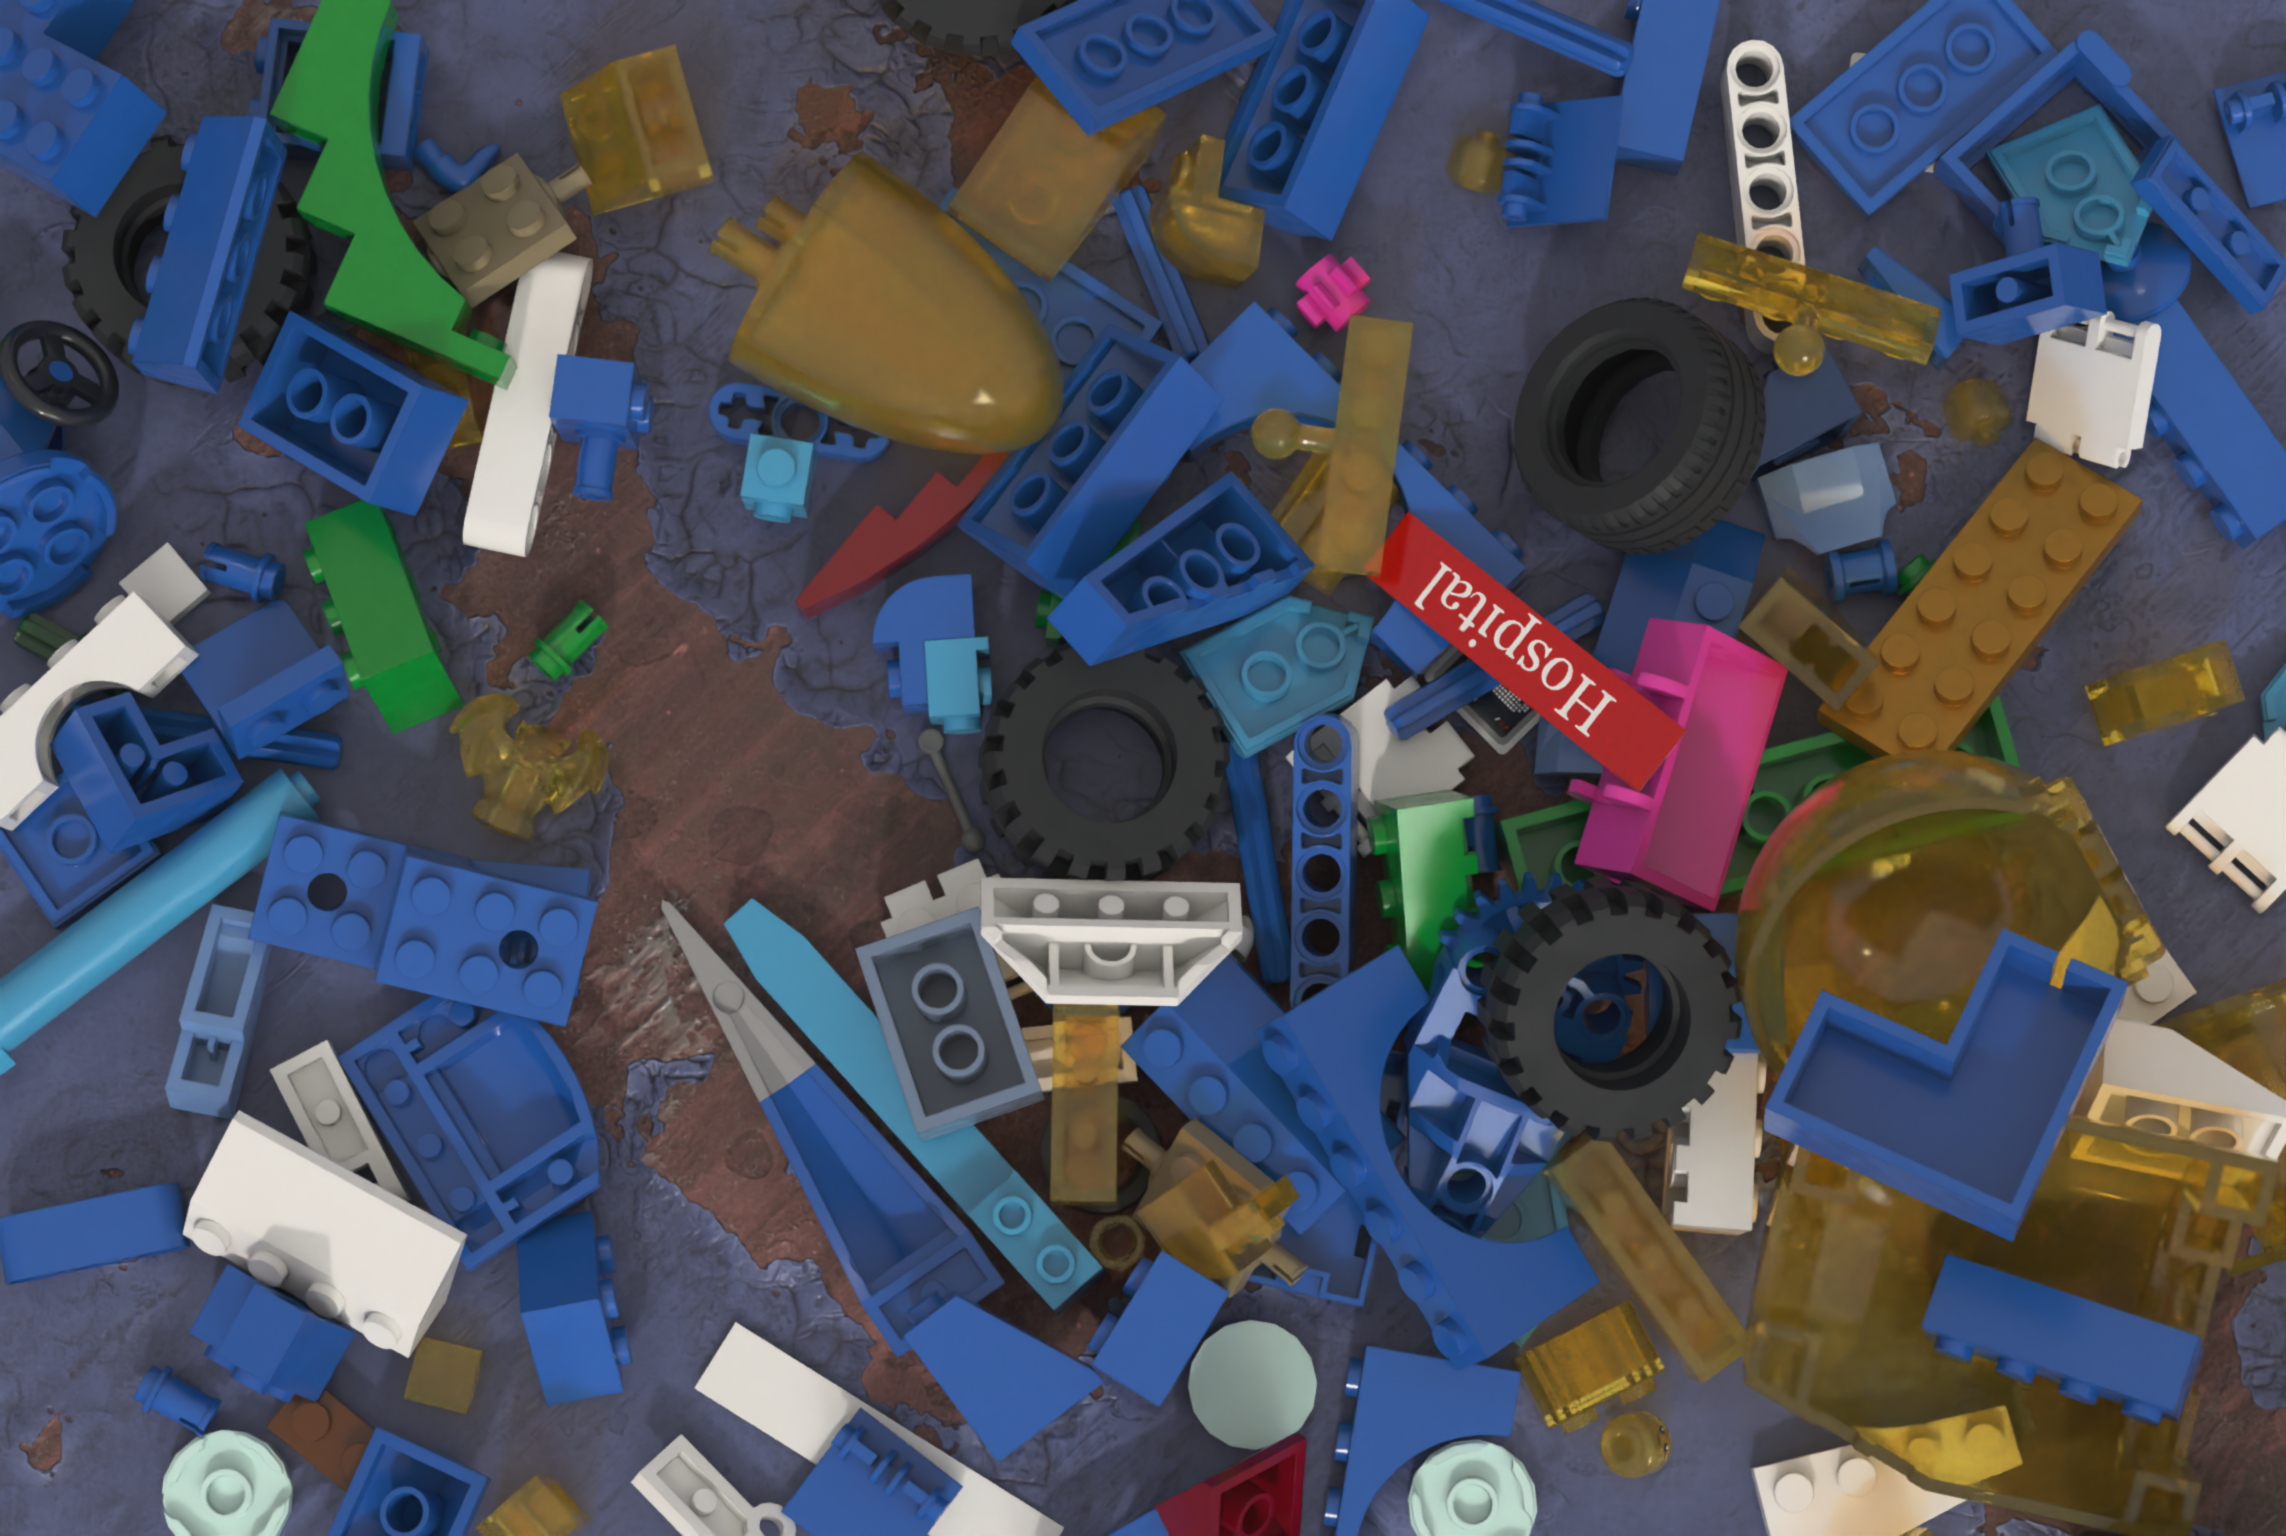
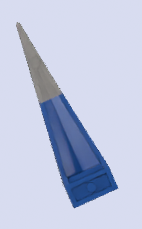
M662 900L661 909L861 1305L893 1352L900 1358L912 1349L902 1335L901 1329L910 1323L905 1316V1312L914 1304L935 1290L941 1298L954 1290L966 1298L979 1303L1005 1285L1004 1280L969 1229L835 1085L670 902Z

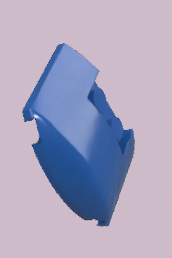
M432 995L337 1057L433 1216L467 1234L460 1260L469 1272L601 1187L602 1171L598 1169V1133L589 1101L568 1058L538 1020Z

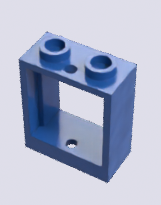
M271 18L268 37L260 36L256 48V73L263 75L260 98H251L247 116H257L268 120L288 151L286 158L318 161L324 149L323 147L295 135L283 133L284 131L278 128L270 116L273 105L293 64L294 51H299L312 22ZM394 31L387 50L385 61L392 62L382 141L379 144L383 169L414 172L416 158L414 151L417 148L430 51L421 34Z

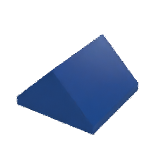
M376 1427L327 1536H466L492 1479L457 1458L383 1428Z

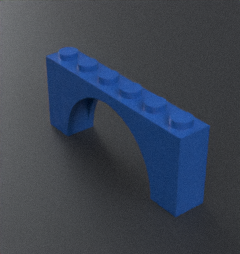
M1254 301L1190 363L1225 398L1211 417L1206 429L1196 437L1183 456L1190 463L1217 442L1234 434L1257 427L1300 425L1331 433L1360 449L1380 468L1392 485L1400 501L1404 516L1409 511L1508 590L1521 579L1526 567L1519 561L1523 556V552L1518 545L1498 528L1490 533L1473 516L1478 512L1474 502L1454 484L1445 489L1428 472L1433 467L1429 458L1411 441L1405 440L1402 444L1396 441L1383 428L1388 423V420L1380 409L1363 395L1355 400L1338 384L1343 379V376L1336 366L1318 351L1310 356L1294 340L1298 335L1296 328L1274 307L1265 312ZM1396 599L1382 620L1374 627L1369 639L1408 678L1413 676L1416 681L1453 646Z
M1399 945L1255 1030L1254 1033L1262 1044V1051L1267 1064L1274 1072L1281 1076L1295 1099L1300 1119L1307 1128L1314 1131L1329 1156L1334 1176L1344 1187L1348 1188L1363 1213L1368 1233L1378 1244L1382 1245L1396 1268L1401 1288L1411 1300L1416 1302L1430 1325L1435 1345L1445 1357L1451 1360L1458 1371L1488 1359L1599 1284L1600 1280L1567 1226L1538 1239L1526 1242L1505 1243L1476 1238L1451 1227L1436 1217L1417 1199L1402 1179L1390 1155L1382 1128L1380 1113L1382 1075L1387 1057L1398 1034L1406 1023L1432 1000Z
M1364 1346L1362 1359L1354 1357L1349 1359L1344 1396L1355 1397L1352 1422H1339L1333 1460L1345 1462L1341 1488L1333 1486L1328 1488L1323 1525L1334 1527L1333 1536H1358L1365 1512L1383 1483L1410 1458L1430 1447L1456 1438L1474 1435L1511 1437L1521 1372L1477 1364L1457 1371L1451 1360Z

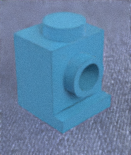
M988 636L924 641L928 712L931 725H943L944 734H970L982 731L981 705L993 704L991 666L978 667V659H991Z

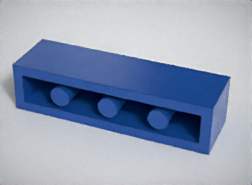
M1628 0L1624 18L1636 21L1631 39V45L1635 51L1634 58L1624 76L1614 77L1611 75L1610 77L1622 80L1619 95L1624 97L1615 162L1669 175H1678L1686 152L1720 0Z
M2176 299L2164 310L2150 317L2127 322L2139 325L2143 321H2149L2159 324L2162 332L2146 430L2154 438L2162 436L2176 456L2172 459V463L2181 480L2192 490L2199 488L2210 503L2212 509L2209 511V515L2219 533L2230 542L2236 540L2242 550H2244L2286 521V451ZM2113 332V336L2124 338L2131 341L2135 339L2130 336Z
M1946 1254L1921 1324V1328L1927 1338L1935 1342L1933 1350L1945 1357L1970 1363L1972 1356L1976 1355L1997 1362L1995 1371L2008 1378L2032 1384L2036 1375L2060 1383L2058 1392L2068 1398L2095 1405L2099 1396L2123 1404L2121 1410L2123 1415L2153 1426H2159L2162 1418L2179 1423L2204 1350L2198 1335L1950 1254Z

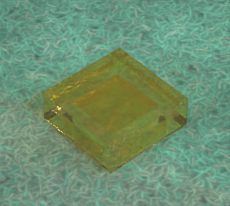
M423 1336L416 1347L403 1399L469 1414L485 1351Z

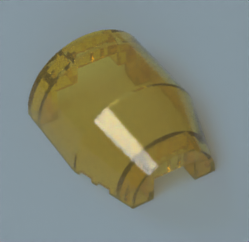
M2072 1114L2014 1241L2011 1242L1789 1142L1772 1195L1756 1264L1744 1340L1743 1383L1814 1426L1817 1423L1851 1443L1855 1450L1867 1457L1873 1456L1905 1475L1908 1481L1925 1491L2130 1536H2190L2202 1483L2186 1458L2201 1399V1394L2196 1388L2194 1380L2179 1423L2162 1418L2159 1426H2153L2123 1415L2121 1413L2123 1404L2099 1396L2095 1405L2068 1398L2058 1392L2060 1383L2036 1375L2032 1384L2008 1378L1995 1371L1997 1362L1976 1355L1972 1356L1970 1363L1945 1357L1933 1350L1935 1342L1927 1338L1921 1328V1324L1946 1254H1950L2198 1335L2203 1346L2221 1268L2232 1269L2243 1223L2265 1228L2280 1162L2270 1156Z

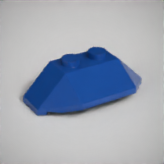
M1719 520L1711 529L1678 548L1668 549L1651 555H1642L1641 553L1629 555L1626 553L1593 652V657L1607 668H1615L1632 676L1649 618L1706 624L1736 639L1754 584L1765 534Z

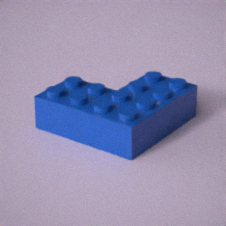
M0 0V166L96 218L167 113L166 110L124 75L95 61L136 0Z
M2002 927L1947 1045L1821 990L1765 1107L1764 1130L2013 1242L2122 1008L2129 982L2071 958L2066 969L2062 989L2052 986L2050 983L2054 976L2059 952Z

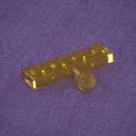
M1700 232L1696 236L1681 286L1683 289L1699 293L1706 299L1724 301L1759 312L1772 320L1792 323V326L1785 328L1777 336L1773 346V355L1780 369L1793 376L1808 375L1821 365L1825 356V344L1817 331L1835 340H1847L1882 351L1887 356L1895 359H1907L1927 365L1935 344L1942 309Z
M1350 314L1335 429L1299 424V421L1292 413L1280 408L1265 410L1256 417L1252 424L1251 440L1253 446L1264 457L1283 459L1290 456L1296 449L1331 454L1316 569L1380 577L1414 323Z

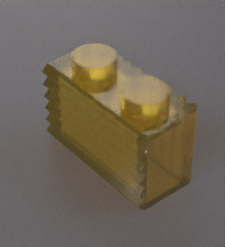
M1630 1300L1624 1301L1510 1359L1514 1369L1521 1372L1520 1380L1545 1429H1552L1560 1424L1565 1435L1599 1419L1600 1416L1595 1406L1618 1395L1622 1405H1626L1657 1389V1386L1652 1377L1665 1371Z

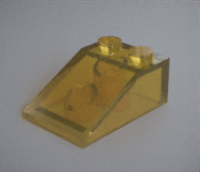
M1037 76L949 204L947 212L1050 283L1107 211L1120 191L1125 188L1154 151L1167 114L1156 106H1152L1087 136Z

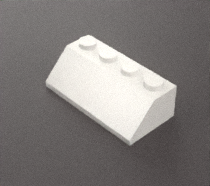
M240 1110L232 1119L190 1200L182 1234L193 1240L202 1251L214 1256H223L248 1270L256 1280L265 1285L279 1287L305 1301L317 1314L327 1318H336L363 1333L372 1344L383 1349H392L407 1358L410 1357L446 1303L467 1234Z

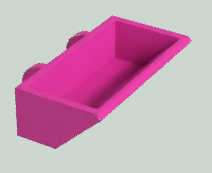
M1649 618L1632 676L1615 668L1608 669L1681 725L1687 732L1639 793L1605 766L1603 767L1598 787L1580 779H1571L1567 794L1592 805L1574 864L1605 877L1614 883L1620 884L1623 879L1640 882L1652 892L1657 893L1661 891L1678 903L1715 913L1789 667L1709 625Z

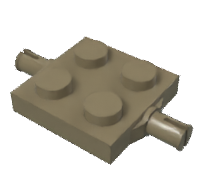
M517 152L499 165L488 170L470 186L459 190L446 200L441 201L412 222L427 243V254L430 259L428 263L442 279L461 293L472 309L577 239L564 218V208L561 204L589 185H593L578 161L575 165L546 183L543 178L532 174Z
M1197 1118L1192 1119L1181 1127L1173 1144L1167 1151L1146 1135L1139 1127L1124 1141L1125 1144L1122 1145V1150L1128 1152L1150 1170L1148 1189L1132 1218L1197 1272L1230 1292L1229 1298L1244 1288L1254 1269L1262 1263L1287 1282L1290 1287L1294 1286L1301 1279L1308 1268V1264L1303 1263L1279 1243L1282 1221L1295 1200L1281 1186Z

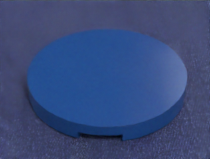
M35 450L20 453L0 461V613H5L8 618L27 615L29 612L45 609L75 591L92 574L88 567L99 554L107 536L115 534L117 504L114 494L96 468L82 457L61 450Z

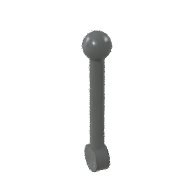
M926 729L919 736V747L923 753L931 756L963 831L961 845L968 852H979L985 846L986 838L980 829L974 827L943 755V736L936 729Z

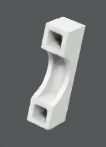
M135 591L126 598L123 595H119L104 605L94 618L97 624L96 627L80 642L73 639L62 645L48 660L47 666L50 670L33 686L27 683L18 687L1 704L0 710L3 714L0 716V827L13 831L59 788L52 767L50 744L53 741L54 733L60 720L76 702L94 692L117 688L132 690L153 699L200 655L149 600Z

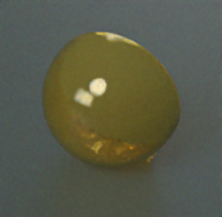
M1929 749L1891 754L1869 760L1840 772L1814 789L1786 814L1756 856L1744 884L1737 909L1734 931V967L1741 1004L1753 1039L1765 1061L1780 1078L1821 990L1947 1045L2002 927L2059 952L2054 976L2050 985L2062 989L2066 969L2071 958L2129 982V987L2150 976L2145 966L2159 960L2165 954L2166 948L2147 913L2143 912V906L2119 865L2097 822L2092 820V813L2072 778L2061 777L2048 784L2040 776L2037 777L2017 766L1990 756L1962 751Z

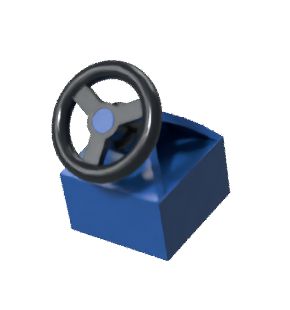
M34 320L22 323L5 335L0 344V461L28 451H65L66 427H90L102 422L113 412L119 398L117 373L107 354L90 337L71 326L49 320ZM40 339L43 358L37 367L29 370L26 376L23 377L18 367V352L25 343ZM64 345L72 348L87 360L94 369L100 385L78 373L75 365L66 358ZM75 396L91 404L81 409L67 408Z

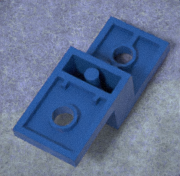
M280 811L248 939L375 969V982L566 1027L598 900L568 891L470 868L469 857ZM323 873H332L344 881L347 892L344 899L338 905L328 908L321 907L311 900L308 894V887L316 876ZM512 931H526L537 941V951L534 957L526 963H509L500 954L499 946L501 940Z

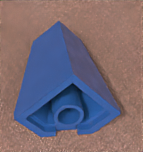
M935 1290L905 1312V1316L910 1323L901 1329L902 1335L997 1462L1001 1461L1104 1383L1088 1363L954 1290L943 1298Z

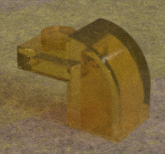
M1201 134L1185 153H1178L1175 157L1170 171L1169 187L1149 209L1150 228L1161 253L1179 271L1201 281L1237 289L1258 268L1265 209L1218 198L1225 140Z
M2226 639L2205 644L2162 662L2130 668L2085 686L2104 747L2182 727L2218 714L2217 711L2246 701Z
M1212 1159L1137 1211V1214L1165 1253L1206 1278L1222 1279L1239 1273L1273 1247L1267 1237L1286 1224L1280 1212L1301 1196L1285 1175L1245 1202H1242Z

